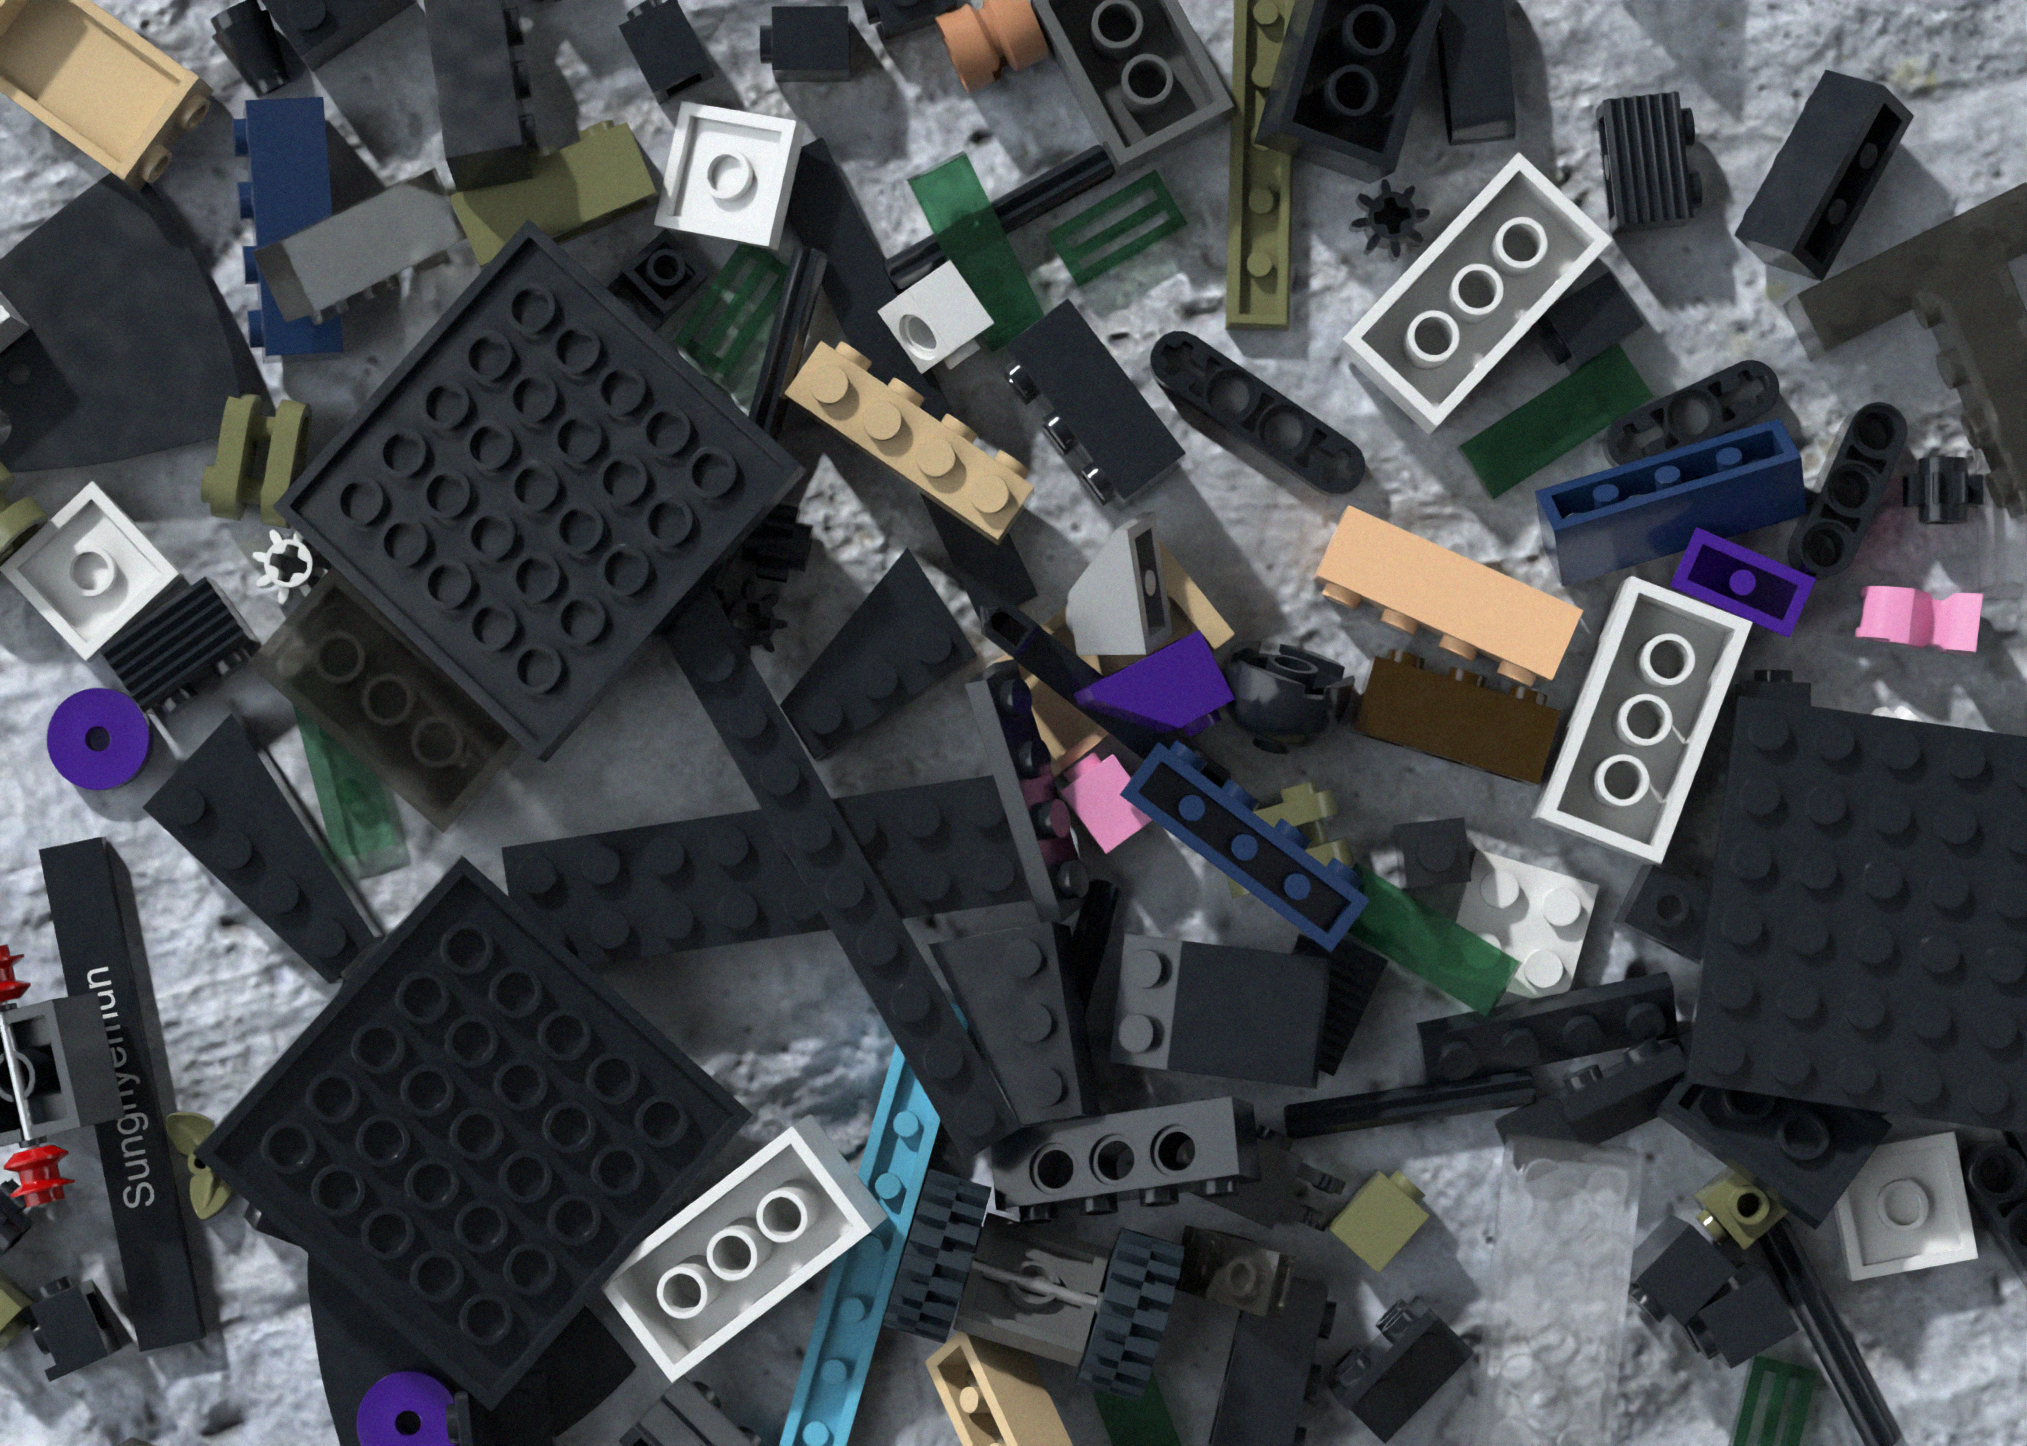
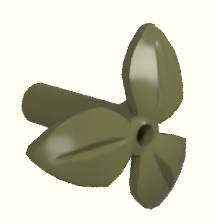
M172 1113L166 1117L168 1137L172 1145L182 1156L189 1157L188 1167L195 1174L190 1180V1199L193 1209L201 1220L211 1219L229 1205L235 1194V1190L193 1154V1150L216 1126L215 1121L200 1113Z

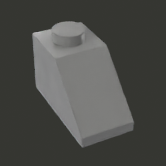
M1142 512L1115 530L1068 592L1066 622L1069 631L1074 634L1077 655L1148 654L1173 635L1155 512Z

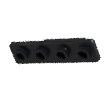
M1691 1030L1659 1044L1657 1037L1637 1043L1621 1052L1624 1061L1602 1071L1598 1064L1580 1069L1562 1079L1565 1088L1538 1099L1531 1105H1525L1497 1118L1494 1126L1516 1174L1521 1178L1528 1177L1659 1117L1655 1114L1657 1109L1686 1071Z

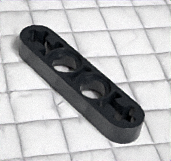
M1172 331L1164 334L1154 344L1150 354V370L1153 378L1163 388L1323 495L1341 497L1351 493L1360 484L1365 473V459L1362 451L1351 440L1191 333ZM1182 345L1188 347L1192 351L1189 362L1203 373L1208 361L1220 367L1207 379L1200 397L1189 390L1197 383V378L1183 370H1180L1175 377L1165 372L1168 361L1161 353L1166 348L1176 352ZM1225 379L1240 381L1249 393L1247 407L1236 414H1226L1220 411L1213 401L1214 387ZM1279 414H1287L1293 417L1301 427L1299 443L1288 450H1280L1273 447L1265 435L1267 422ZM1313 432L1325 438L1316 447L1318 451L1330 458L1335 457L1341 451L1350 458L1346 464L1348 471L1353 474L1349 481L1339 477L1333 484L1326 482L1322 478L1326 467L1312 456L1308 459L1306 468H1303L1294 461L1307 449Z

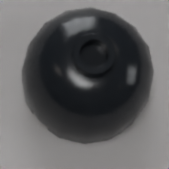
M1262 641L1236 643L1230 649L1224 672V678L1235 699L1227 703L1226 708L1236 725L1247 734L1254 736L1253 745L1269 753L1288 754L1291 747L1310 746L1326 739L1341 722L1345 714L1356 680L1354 676L1351 675L1342 680L1345 670L1343 665L1323 655L1299 647L1280 644L1279 652L1281 655L1259 653Z

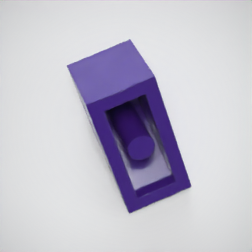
M1696 527L1670 587L1730 614L1751 621L1753 624L1783 637L1790 638L1816 578Z
M1200 630L1186 635L1074 693L1080 706L1163 734L1183 727L1187 737L1222 720L1217 708L1235 699Z

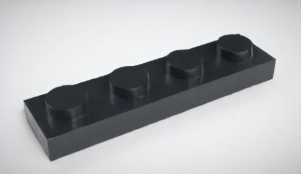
M1016 659L996 662L966 682L965 688L1040 922H1063L1091 899L1088 889V872L1084 863L1079 860L1070 832V815L1065 803L1060 800L1051 772L1050 751L1046 743L1041 740L1033 715L1032 695L1029 686L1021 677Z
M1667 972L1416 1023L1423 1074L1427 1085L1491 1076L1623 1049L1657 1037L1658 1041L1678 1037L1674 988Z

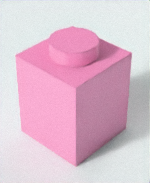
M1093 752L1063 774L1070 785L1063 789L1060 794L1104 855L1152 821L1150 817L1119 795L1131 778L1114 754L1101 762L1096 753Z

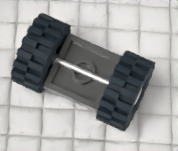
M929 1169L883 1325L945 1344L966 1280V1286L953 1327L954 1330L1079 1368L1076 1375V1384L1139 1403L1151 1375L1162 1334L1165 1331L1167 1317L1173 1303L1175 1287L1181 1271L1180 1267L1185 1247L1121 1227L1107 1264L1110 1253L1108 1248L1032 1225L1020 1224L1019 1221L987 1212L974 1254L991 1187Z

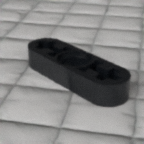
M1745 360L1617 419L1605 432L1603 438L1605 458L1613 467L1637 461L1636 456L1632 452L1622 455L1618 450L1617 444L1625 438L1622 428L1630 427L1635 435L1650 430L1658 425L1650 417V414L1656 411L1660 415L1662 431L1674 444V447L1666 449L1664 437L1662 436L1649 442L1642 448L1644 458L1715 438L1762 416L1775 405L1779 396L1778 378L1768 365L1756 360ZM1740 374H1744L1749 382L1759 379L1764 388L1763 391L1756 395V401L1759 406L1752 407L1748 399L1740 400L1724 409L1731 417V420L1723 422L1721 406L1716 397L1707 388L1715 385L1719 398L1732 392L1740 385L1738 377ZM1693 399L1700 402L1706 408L1708 423L1701 433L1696 435L1685 434L1675 425L1673 412L1680 401Z

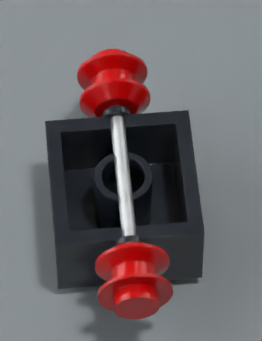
M6 944L0 945V1147L19 1143L20 1149L27 1148L26 1151L14 1153L3 1166L4 1170L19 1173L21 1186L10 1194V1198L23 1195L27 1208L65 1199L63 1185L76 1183L75 1179L60 1176L58 1163L69 1154V1151L54 1144L40 1147V1144L48 1142L47 1136L125 1118V1112L98 993L92 992L51 999L20 1008L17 1007V1003L8 1004L10 1001L20 999L31 987V983L16 979L13 967L24 959L25 956L24 954L11 956L9 946Z

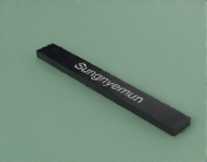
M101 836L39 849L68 996L92 992L98 993L125 1112V1118L96 1124L94 1128L139 1351L144 1352L204 1339L207 1335L106 837Z

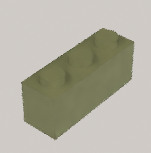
M613 120L602 121L582 130L578 134L580 141L558 151L555 145H546L541 147V151L530 153L533 179L463 191L451 195L450 198L479 267L483 270L528 219L535 223L558 245H562L659 204V194L627 122L615 126Z

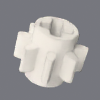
M271 530L269 532L270 539L274 545L270 547L267 554L254 552L252 556L257 561L264 563L266 574L256 582L257 586L262 589L271 588L276 584L281 586L278 594L279 603L287 606L293 600L294 591L302 592L310 601H317L318 596L314 586L319 582L320 578L330 580L335 577V574L323 568L321 558L324 556L314 547L307 546L308 541L297 531H295L294 538L291 540L285 539L278 531ZM298 550V558L307 562V569L304 574L294 573L290 580V574L281 570V562L283 558L294 559Z

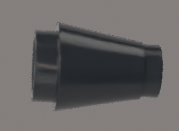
M245 0L210 19L216 31L212 39L249 87H252L257 98L274 92L291 82L286 71V64L270 13L267 9L262 10L257 0Z

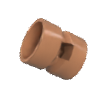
M983 0L982 8L978 10L966 3L935 17L945 49L968 94L999 81L1003 67L1009 66L1019 72L1050 58L1045 38L1028 0Z

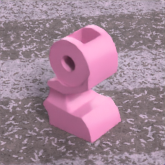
M1891 586L1861 587L1860 597L1863 598L1860 627L1856 628L1855 638L1878 643L1907 645V648L1914 650L1934 648L1942 654L1971 657L1976 652L1983 594L1953 593L1952 596L1943 600H1936L1932 598L1929 592L1914 588Z

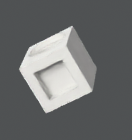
M951 260L877 311L921 374L941 360H943L949 370L980 349L974 337L994 323Z

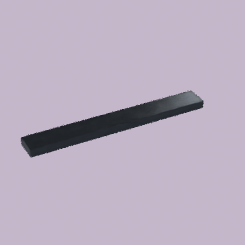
M823 137L802 146L787 213L802 245L827 254L828 260L821 285L849 345L872 362L866 372L887 386L895 377L914 389L925 398L919 408L941 422L946 413L954 417L932 369L930 368L922 374L919 372L877 312L895 299L897 294ZM919 492L980 623V606L1008 601L1018 607L1038 597L1009 532L998 546Z

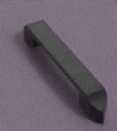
M1003 601L980 606L981 634L1012 659H1016L1017 663L1140 758L1145 760L1158 742L1167 749H1170L1174 742L1178 740L1208 763L1202 770V775L1220 788L1224 786L1228 779L1231 780L1230 772L1199 748L1190 744L1174 730L1163 734L1080 706L1074 693L1105 677L1047 633L1037 622L1012 603Z

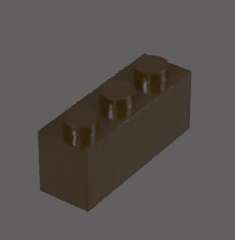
M1395 649L1388 650L1386 659L1379 656H1374L1370 659L1350 726V733L1528 786L1540 784L1561 712L1546 706L1548 695L1511 685L1509 695L1486 689L1484 686L1487 677L1455 667H1450L1447 677L1423 670L1426 659Z

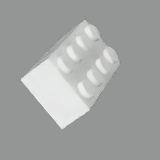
M1518 152L1348 332L1337 349L1430 435L1613 239Z
M1633 576L1621 581L1531 819L1647 864H1662L1753 622Z
M809 1114L643 1240L602 1285L601 1290L671 1383H673L873 1231L888 1215L813 1116Z

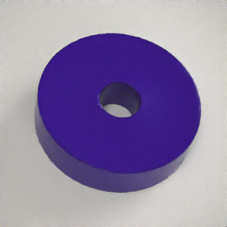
M90 688L79 691L68 697L58 706L49 722L47 749L50 759L57 771L65 779L82 788L112 790L127 785L141 774L152 755L154 734L147 713H144L139 708L133 698L119 691L106 688ZM104 727L110 734V743L106 749L98 752L92 747L90 738L94 730Z
M404 1369L385 1376L369 1389L358 1409L356 1424L361 1446H456L457 1443L450 1444L446 1427V1406L448 1404H455V1392L443 1379L424 1370ZM409 1410L419 1416L421 1426L418 1432L407 1433L402 1430L399 1425L401 1412Z

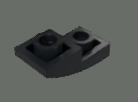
M665 229L620 269L618 278L606 288L656 332L709 278L710 273Z

